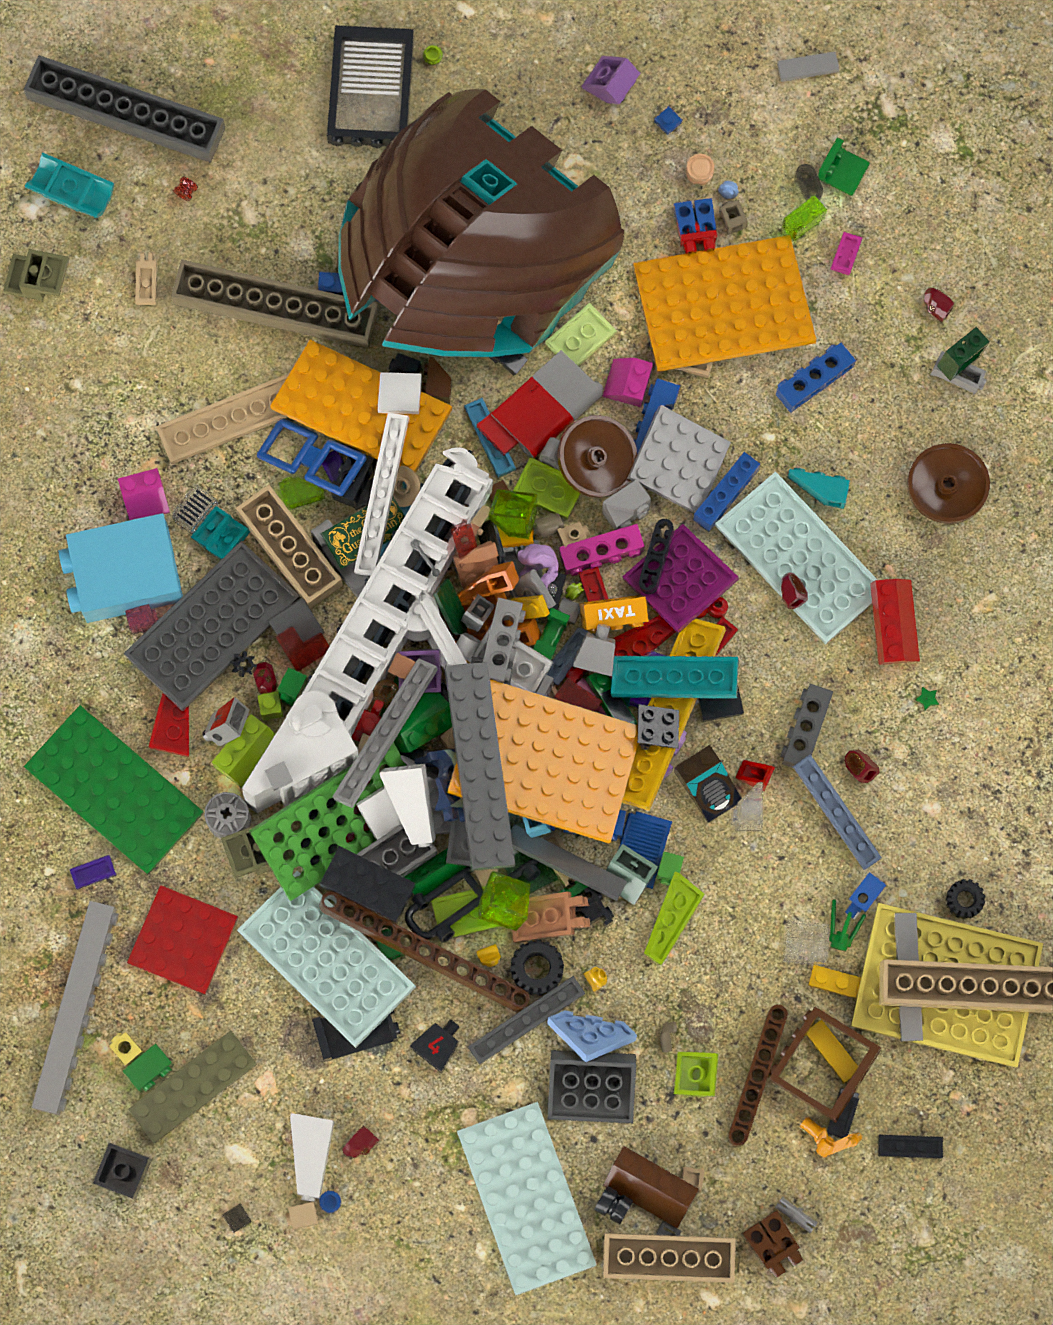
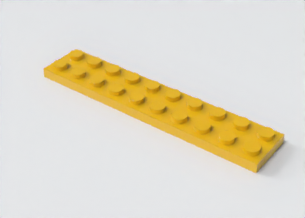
M695 618L679 632L670 656L715 657L726 631L725 627ZM651 698L648 706L679 710L680 740L697 698ZM638 743L622 803L650 811L675 748L651 745L648 750H643Z

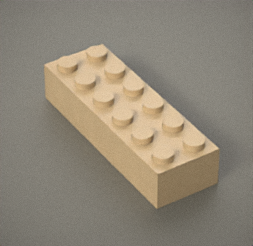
M269 484L236 507L240 519L294 590L304 599L309 609H312L343 586L342 579Z
M604 1233L603 1278L734 1283L736 1238Z

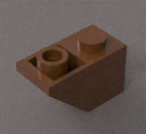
M429 357V363H425L424 375H427V382H423L422 392L450 404L452 379L434 357Z

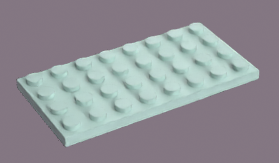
M776 471L715 523L716 528L781 597L783 594L781 591L782 577L787 572H792L798 576L807 590L808 600L793 610L825 645L872 605L870 583L877 579Z
M298 871L293 874L294 877L300 875ZM314 886L292 901L287 898L282 887H280L237 931L356 1048L416 986L361 932L324 914L319 908L323 895ZM327 899L324 900L327 907H334Z
M538 1102L457 1131L515 1296L597 1266Z

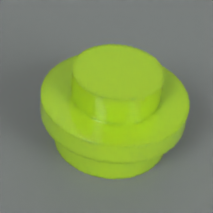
M430 45L424 50L423 58L426 63L436 65L441 62L443 53L439 47Z
M572 583L565 590L567 592L565 597L574 601L584 591L581 587L582 584Z

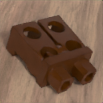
M777 1210L741 1233L766 1270L769 1269L776 1278L786 1272L780 1262L786 1257L793 1267L803 1261L798 1250L800 1248Z

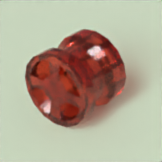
M181 177L179 180L180 184L175 186L173 192L183 200L190 201L192 193L198 189V185L186 177Z

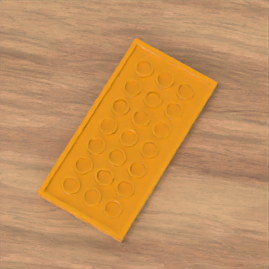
M309 340L271 403V409L378 460L388 414L378 413L380 372L313 340ZM421 392L419 414H400L408 416L409 421L399 466H405L412 469L415 473L417 472L453 410L451 405Z

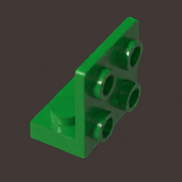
M837 137L819 169L817 179L853 196L870 162L842 148L844 140Z

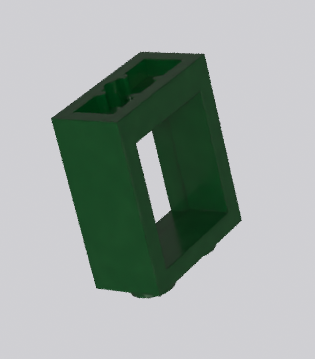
M975 327L946 350L937 367L951 381L981 357L990 341Z

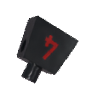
M451 1019L443 1028L434 1023L410 1045V1049L440 1073H443L459 1044V1041L453 1035L460 1026Z

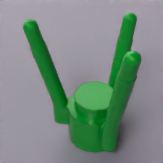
M833 899L830 936L828 939L831 942L830 947L846 952L847 947H851L853 939L866 918V914L861 916L849 937V934L846 932L852 912H848L842 932L837 931L835 934L836 900Z

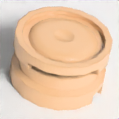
M695 154L690 157L686 168L687 179L694 185L700 184V186L706 185L711 181L714 173L713 160L706 154Z

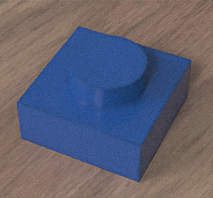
M668 106L654 119V122L669 135L682 123V119Z

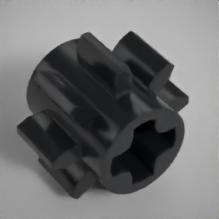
M246 651L242 652V656L234 653L235 660L229 662L234 667L232 672L236 673L239 671L240 677H244L245 673L252 675L251 670L253 667H257L252 661L255 657L252 655L247 657ZM246 662V666H240V663Z

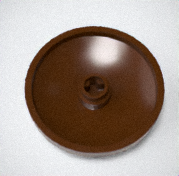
M602 415L587 416L571 424L563 433L557 451L559 469L566 482L577 492L594 498L613 495L626 487L631 481L627 477L637 457L636 445L628 430L618 421Z
M943 443L924 450L915 459L908 474L907 487L912 503L921 514L938 523L956 524L972 518L984 506L990 491V477L986 465L975 452L962 445Z

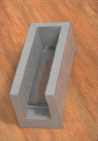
M942 351L930 374L931 376L942 378L972 392L974 395L978 389H983L987 380L984 378L985 370L971 364L953 380L949 381L937 367L945 352Z

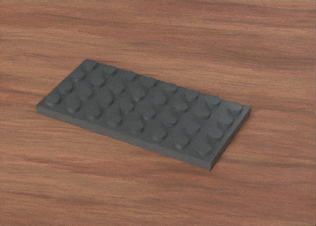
M241 541L123 654L178 708L184 711L231 665L229 662L235 660L234 653L241 656L243 651H246L271 627L267 620L299 600L300 595Z

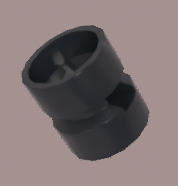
M607 1186L594 1211L603 1216L610 1215V1220L621 1225L634 1200L625 1195L618 1196V1191Z

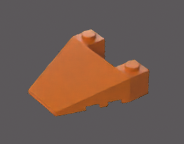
M513 561L494 565L457 593L465 612L478 594L494 605H497L498 598L507 599L504 592L513 590L520 580ZM496 606L479 632L467 627L468 634L482 641L490 625H492ZM535 618L524 619L523 623L519 622L518 630H521L519 641L527 646L535 645L541 636ZM505 620L502 622V624L506 627H510L513 625V623L510 620Z

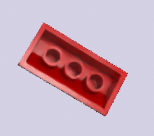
M883 579L870 583L879 665L920 662L911 580Z

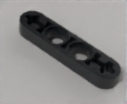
M668 519L659 520L653 531L639 579V586L644 594L655 593L660 583L674 535L673 523ZM664 526H668V530H665L663 538L661 529H663ZM662 543L665 545V548L657 552L654 550V546ZM653 561L660 564L656 570L648 568V565ZM649 575H651V581L653 585H649V587H646L645 583H648Z

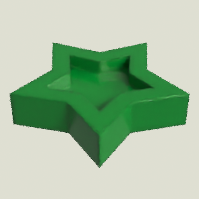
M922 687L921 695L915 701L921 703L925 711L930 706L939 705L935 698L937 690L928 691Z

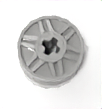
M222 792L216 794L205 807L204 817L213 835L220 840L225 836L251 826L249 808L241 796L235 793ZM228 811H230L232 816H228L227 819H225L223 813L226 814Z

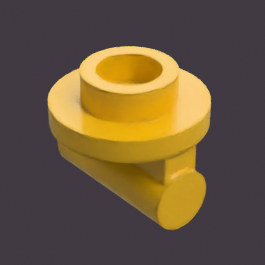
M497 944L476 951L483 966L493 967L501 959Z
M593 967L583 974L593 992L600 990L601 987L607 984V974L601 968Z

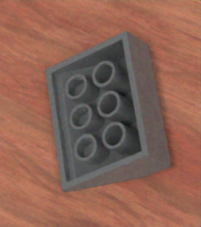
M551 1050L548 1119L633 1124L636 1054L606 1053L585 1062L575 1051Z

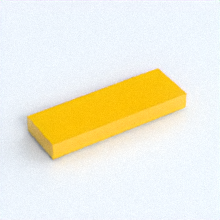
M821 1019L809 1029L806 1036L840 1080L846 1083L851 1079L858 1065Z

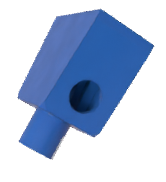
M869 872L849 898L852 903L845 913L852 912L851 918L855 920L862 910L866 912L886 887V884ZM861 894H866L868 897L864 903L858 900Z

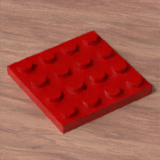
M160 885L127 964L206 995L239 917Z

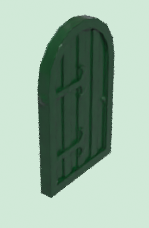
M448 578L445 579L433 595L451 631L455 635H462L467 630V626L461 622L465 610Z

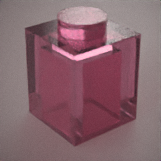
M149 604L125 611L133 635L147 631L158 621L156 610H151Z

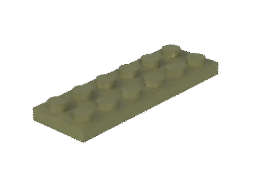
M229 1031L128 1110L155 1144L257 1064L234 1033Z

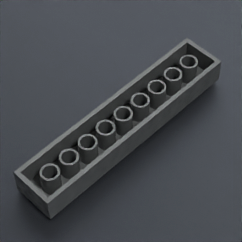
M38 55L23 89L26 98L33 102L209 163L212 162L226 129L223 118Z

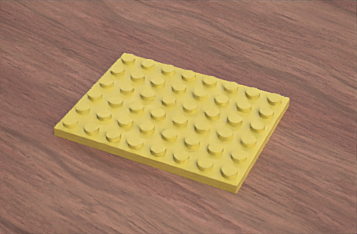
M878 903L850 1027L898 1039L901 1038L899 1006L879 1005L880 962L883 960H896L895 913H916L919 961L1039 967L1043 943ZM921 1007L923 1041L910 1042L1015 1068L1018 1067L1029 1012Z

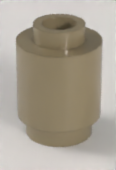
M551 513L535 520L536 524L533 525L537 537L542 536L543 539L558 533L557 529L564 528L559 513Z

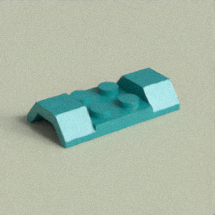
M42 152L39 166L32 180L25 184V188L77 212H83L94 218H99L105 212L112 198L115 184Z

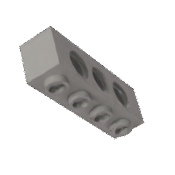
M498 598L483 658V663L487 662L489 679L505 683V681L510 679L512 669H509L508 666L510 661L514 662L516 649H513L514 642L519 641L521 630H518L519 622L523 623L526 612L522 610L523 603ZM505 620H510L513 623V625L510 627H506L502 624V622ZM504 639L508 642V645L500 646L497 642ZM501 659L504 663L497 666L493 663V660Z

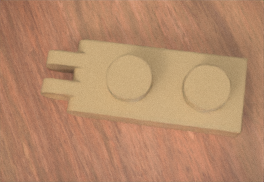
M140 252V260H136L135 303L136 305H156L157 259L153 260V252H148V260H145V252Z

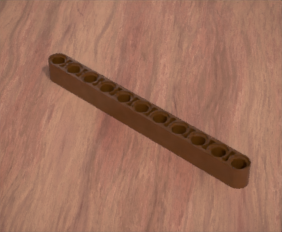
M326 892L322 896L319 908L324 914L401 952L512 1011H521L528 1005L530 1000L529 994L520 987L335 892ZM332 899L335 902V906L327 907L324 900ZM346 908L351 909L354 912V916H345L343 910ZM369 918L373 926L366 927L362 923V919ZM381 929H390L392 935L389 937L384 936L381 933ZM404 937L409 939L410 946H403L400 939ZM419 948H427L429 951V955L422 956L419 952ZM445 957L448 961V965H440L438 962V958ZM457 967H464L467 975L462 976L458 974ZM476 977H483L486 984L479 985L476 982ZM501 986L504 989V995H498L495 992V987ZM514 996H520L523 999V1005H517L514 1002Z

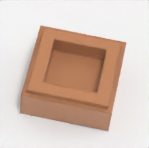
M397 652L388 672L405 680L416 661Z

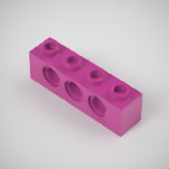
M634 524L559 547V556L565 574L576 576L578 572H583V570L589 568H601L602 564L605 563L616 564L621 562L622 558L628 556L630 558L638 557L644 552L645 545L638 525ZM624 542L627 544V547L619 549L616 544ZM599 548H605L608 551V553L605 555H599L597 553V550ZM579 554H586L588 559L580 561L577 556Z

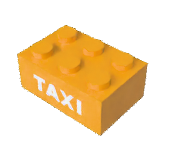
M642 595L579 603L582 628L590 633H596L598 624L607 625L611 630L623 629V625L626 624L631 627L644 626L643 622H648L646 597Z

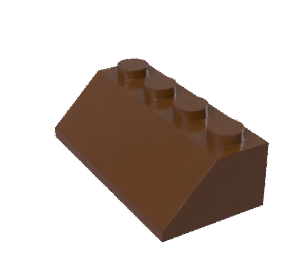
M625 1146L621 1149L603 1184L604 1187L609 1186L618 1191V1195H625L634 1200L633 1204L677 1229L699 1192V1188Z

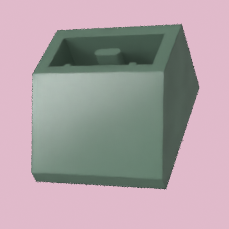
M622 844L606 871L627 881L620 897L635 905L657 872L658 866Z

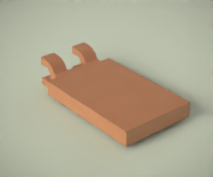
M562 892L510 900L513 942L520 943L530 940L575 935L574 928L590 927V918H576L575 908L588 906V897H571V892Z

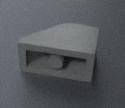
M478 594L465 612L461 622L469 629L479 632L496 605Z

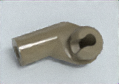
M674 1021L665 1022L661 1030L660 1042L662 1052L664 1053L672 1051L670 1033L677 1032L676 1022Z

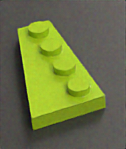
M674 872L644 951L645 955L659 965H662L705 895L678 872Z

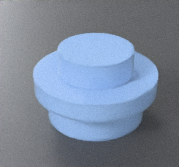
M724 181L718 190L726 199L736 198L739 192L737 184L732 181Z

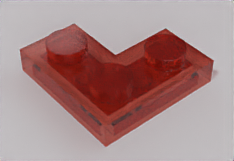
M293 626L275 636L296 671L302 670L325 655L330 647L321 632L303 642Z

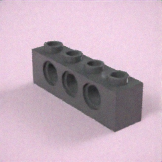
M811 683L808 689H803L800 700L803 701L802 707H797L793 718L797 720L795 727H790L787 738L790 739L789 745H784L780 755L781 758H784L783 765L793 768L792 766L810 754L812 756L834 691ZM807 705H816L818 711L810 712L807 709ZM808 723L811 726V730L803 731L800 725ZM801 742L805 749L802 751L796 750L794 743Z

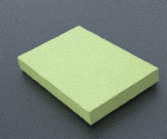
M589 303L549 337L545 344L555 354L562 350L579 367L617 333V330Z

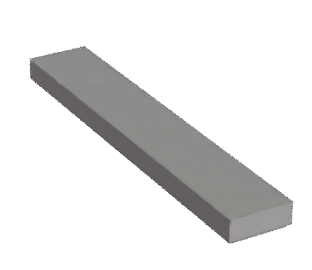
M895 913L896 960L919 961L916 913ZM899 1006L901 1041H923L921 1007Z

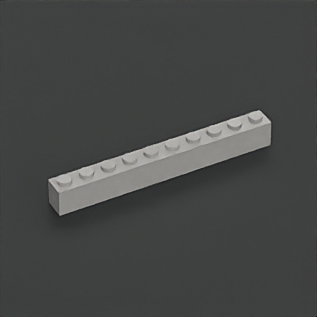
M89 901L32 1104V1108L35 1110L59 1116L60 1112L65 1110L67 1104L65 1094L67 1090L71 1089L73 1078H70L72 1069H76L79 1057H76L78 1048H82L84 1043L82 1033L84 1028H87L89 1025V1008H93L96 995H93L95 987H99L102 975L99 972L101 966L104 967L106 964V947L110 946L113 934L111 929L113 925L116 926L119 914L116 913L117 910L113 906Z

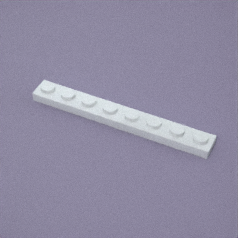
M387 414L354 569L355 574L371 576L379 562L409 417L406 415Z

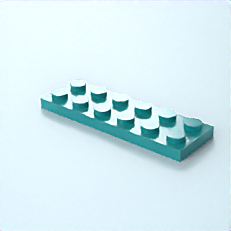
M614 656L611 696L635 698H737L738 657Z

